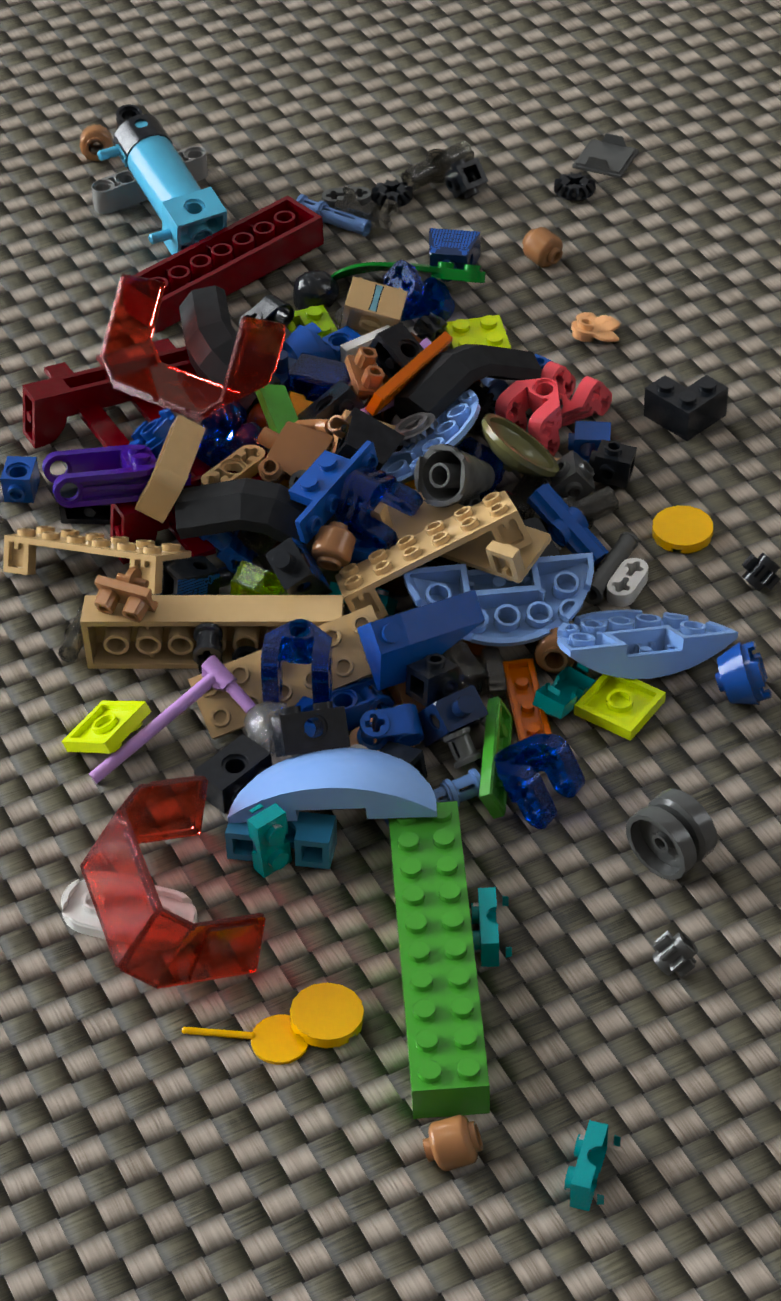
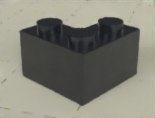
M664 375L645 388L644 416L685 441H689L726 416L728 387L705 375L686 388Z

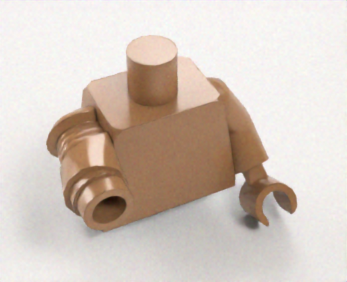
M334 415L330 419L297 420L294 423L287 421L280 434L265 426L257 439V443L270 449L267 457L258 465L259 475L267 482L280 484L284 479L289 482L293 473L299 470H307L325 450L331 452L335 446L334 436L331 434L336 435L338 438H344L345 433L339 428L342 425H349V422L340 415Z

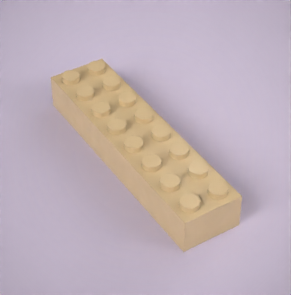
M85 595L80 625L88 669H199L198 664L193 660V650L197 646V642L194 639V629L200 624L213 623L221 627L223 631V638L221 640L223 648L222 660L223 664H227L232 661V653L239 647L252 646L261 650L344 616L343 595H152V600L158 602V607L155 612L147 611L141 622L138 623L124 617L122 610L125 604L118 603L114 613L109 615L98 611L94 604L97 595Z

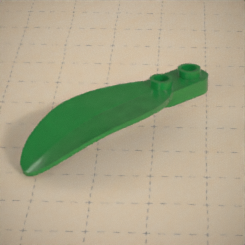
M438 261V266L406 262H366L347 266L334 272L331 276L335 280L375 271H403L430 274L431 278L485 283L486 272L480 271V265L464 264V269L454 268V263Z

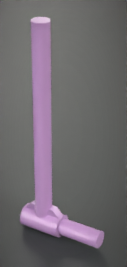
M212 655L201 666L203 678L123 744L120 749L89 773V776L98 784L211 688L223 692L227 691L246 714L253 711L257 705L236 683L237 679L215 655Z

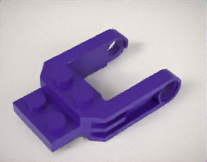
M141 444L55 451L48 454L43 460L42 469L46 478L53 483L52 491L56 501L63 507L75 508L138 501L152 475L158 458H155L149 447ZM55 461H63L67 464V469L62 475H54L50 472V466ZM189 473L184 486L191 485V473ZM67 483L75 484L78 487L76 495L72 498L61 496L60 490L63 485Z

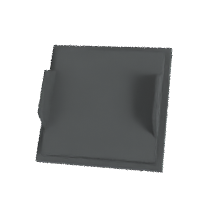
M606 133L602 141L591 139L572 165V168L621 178L639 153V150L627 147L622 136Z

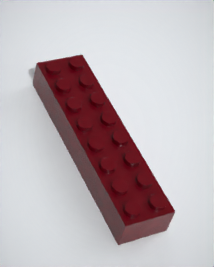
M287 195L119 282L122 311L155 334L163 331L181 320L179 306L191 290L216 285L224 289L226 296L323 245L322 216Z

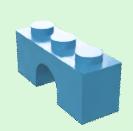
M299 812L298 821H287L289 833L285 836L290 841V847L295 850V866L330 869L337 845L336 815ZM228 823L225 831L227 859L253 861L252 851L255 850L257 852V849L249 837L248 824Z

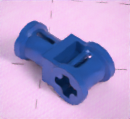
M240 530L199 536L203 541L207 540L219 550L216 557L225 563L231 573L238 576H244L246 572L250 574L253 569L252 561L258 556L261 549L259 542L255 538L245 535Z

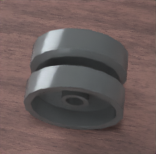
M669 788L662 791L650 801L648 806L641 808L631 816L626 824L627 839L640 862L652 873L667 880L674 881L682 878L694 867L696 862L703 860L717 845V831L712 818L696 799L678 789Z

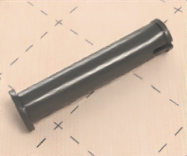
M623 532L620 535L616 544L593 574L594 578L590 591L584 600L585 602L596 605L603 600V593L607 588L608 581L620 564L628 559L633 550L638 546V538L633 533Z

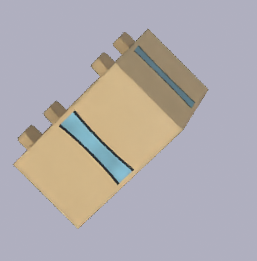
M353 276L344 305L340 329L349 326L362 336L383 326L389 325L392 327L400 323L408 291Z

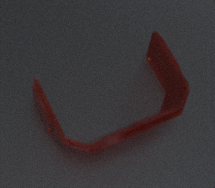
M127 274L121 275L100 352L101 359L114 389L165 409L169 408L173 412L200 422L243 401L271 382L286 335L285 324L244 316L241 319L225 381L222 385L161 362L152 341V335L166 284L158 280Z
M196 775L139 784L116 811L80 864L115 966L120 968V971L156 989L254 973L258 968L266 920L264 914L256 913L192 923L164 909L139 846L142 843L196 836L201 833L208 786L205 776L198 777Z

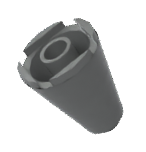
M449 444L431 445L427 448L429 450L423 456H420L416 462L414 470L415 487L426 499L424 501L435 507H449L487 492L495 481V473L489 463Z

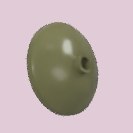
M486 414L482 419V430L488 446L499 458L497 463L508 472L515 470L525 476L539 478L554 477L557 474L559 465L555 458L538 440L524 429L496 414Z

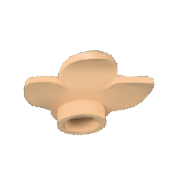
M583 312L578 314L575 321L571 324L572 336L582 342H591L594 338L603 342H618L620 338L613 331L618 329L621 323L611 316L601 315L597 317L592 312Z

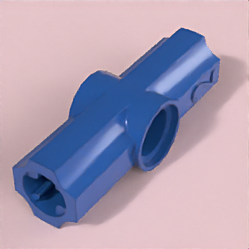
M548 483L540 486L528 497L526 502L547 524V531L557 545L561 547L566 546L572 554L593 552L594 567L607 556L609 551L588 529V521L583 513L576 507H569Z

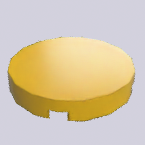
M677 505L665 508L657 513L652 522V537L656 544L673 552V549L681 550L680 553L684 554L700 551L709 545L713 536V521L710 516L701 509L691 506Z
M328 982L313 984L301 990L293 999L290 1008V1022L296 1035L298 1033L303 1037L304 1042L321 1048L340 1047L348 1043L349 1038L360 1033L364 1022V1009L362 1001L356 993L343 985Z

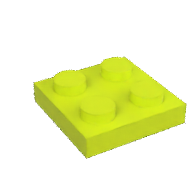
M500 315L457 319L447 322L448 324L445 327L447 333L453 337V341L450 344L451 349L464 344H479L511 349Z
M602 674L574 705V715L631 741L665 703L666 692L638 679L616 678Z
M102 700L61 742L67 752L114 753L120 749L122 742L130 733L142 726V721L152 711L146 701Z

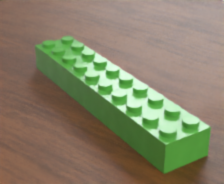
M457 801L436 802L437 817L388 818L413 1119L490 1113V1084Z

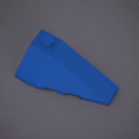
M475 589L357 627L377 691L406 682V665L423 659L430 654L438 653L442 655L485 621Z

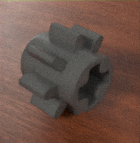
M667 930L655 940L656 943L653 946L657 951L652 954V958L666 975L671 976L677 971L683 977L695 967L694 964L697 961L693 956L698 953V949L685 933L680 931L673 936Z

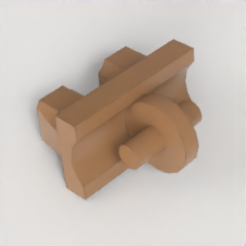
M359 347L356 355H347L344 361L351 379L348 386L362 400H366L369 395L373 396L384 385L383 379L385 375L383 369L376 364L378 357L376 349L370 347Z
M130 567L126 574L117 573L116 579L97 575L94 584L98 589L94 604L98 611L111 615L114 613L117 604L122 603L125 604L122 610L124 617L138 623L141 622L147 611H156L158 602L152 600V591L148 588L149 581L142 579V573L139 568Z

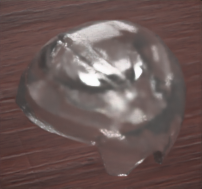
M259 703L247 712L244 719L246 736L269 751L271 758L275 753L270 717L281 715L280 708H286L287 703Z

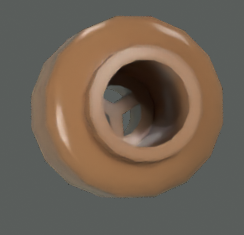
M94 124L88 126L80 135L81 152L91 161H100L97 156L99 150L113 147L111 133L101 125Z
M545 227L530 230L523 239L524 255L539 267L544 268L556 264L562 257V240Z
M330 522L329 525L321 526L315 535L311 555L317 561L316 564L320 568L329 571H339L341 567L350 564L356 538L344 523Z
M559 627L549 630L550 634L536 641L534 652L535 660L539 667L552 674H559L566 667H572L575 663V660L565 654L557 644V630Z
M456 1115L431 1123L428 1130L429 1138L423 1139V1147L428 1161H436L438 1167L443 1171L473 1164L478 1159V1152L483 1151L482 1138L476 1122H469L464 1115Z

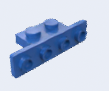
M367 440L351 459L325 450L288 490L291 500L307 506L295 520L301 542L307 544L318 533L320 527L357 490L363 480L375 470L378 465V458L373 442Z

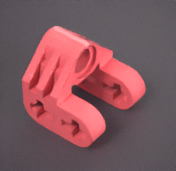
M553 361L547 362L543 367L541 378L553 379L558 385L560 406L563 405L561 409L562 427L590 417L593 413L603 416L608 411L612 402V393L603 382L589 376L584 377L570 400L569 398L573 394L576 385L575 377L565 366Z
M550 378L515 381L496 400V415L508 419L526 431V411L530 408L533 414L528 422V432L554 456L560 446L559 429L562 428L557 382Z

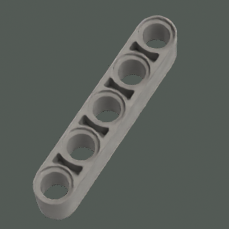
M193 146L177 151L196 182L208 176L207 155L204 148ZM128 169L99 179L91 185L94 210L100 214H109L148 200Z

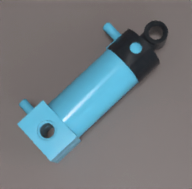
M128 104L119 107L116 112L117 131L114 134V146L99 150L97 156L100 161L119 156L162 221V230L149 234L150 243L164 242L171 255L227 227V210L212 187L200 188L159 120L152 115L142 114V110L135 105Z

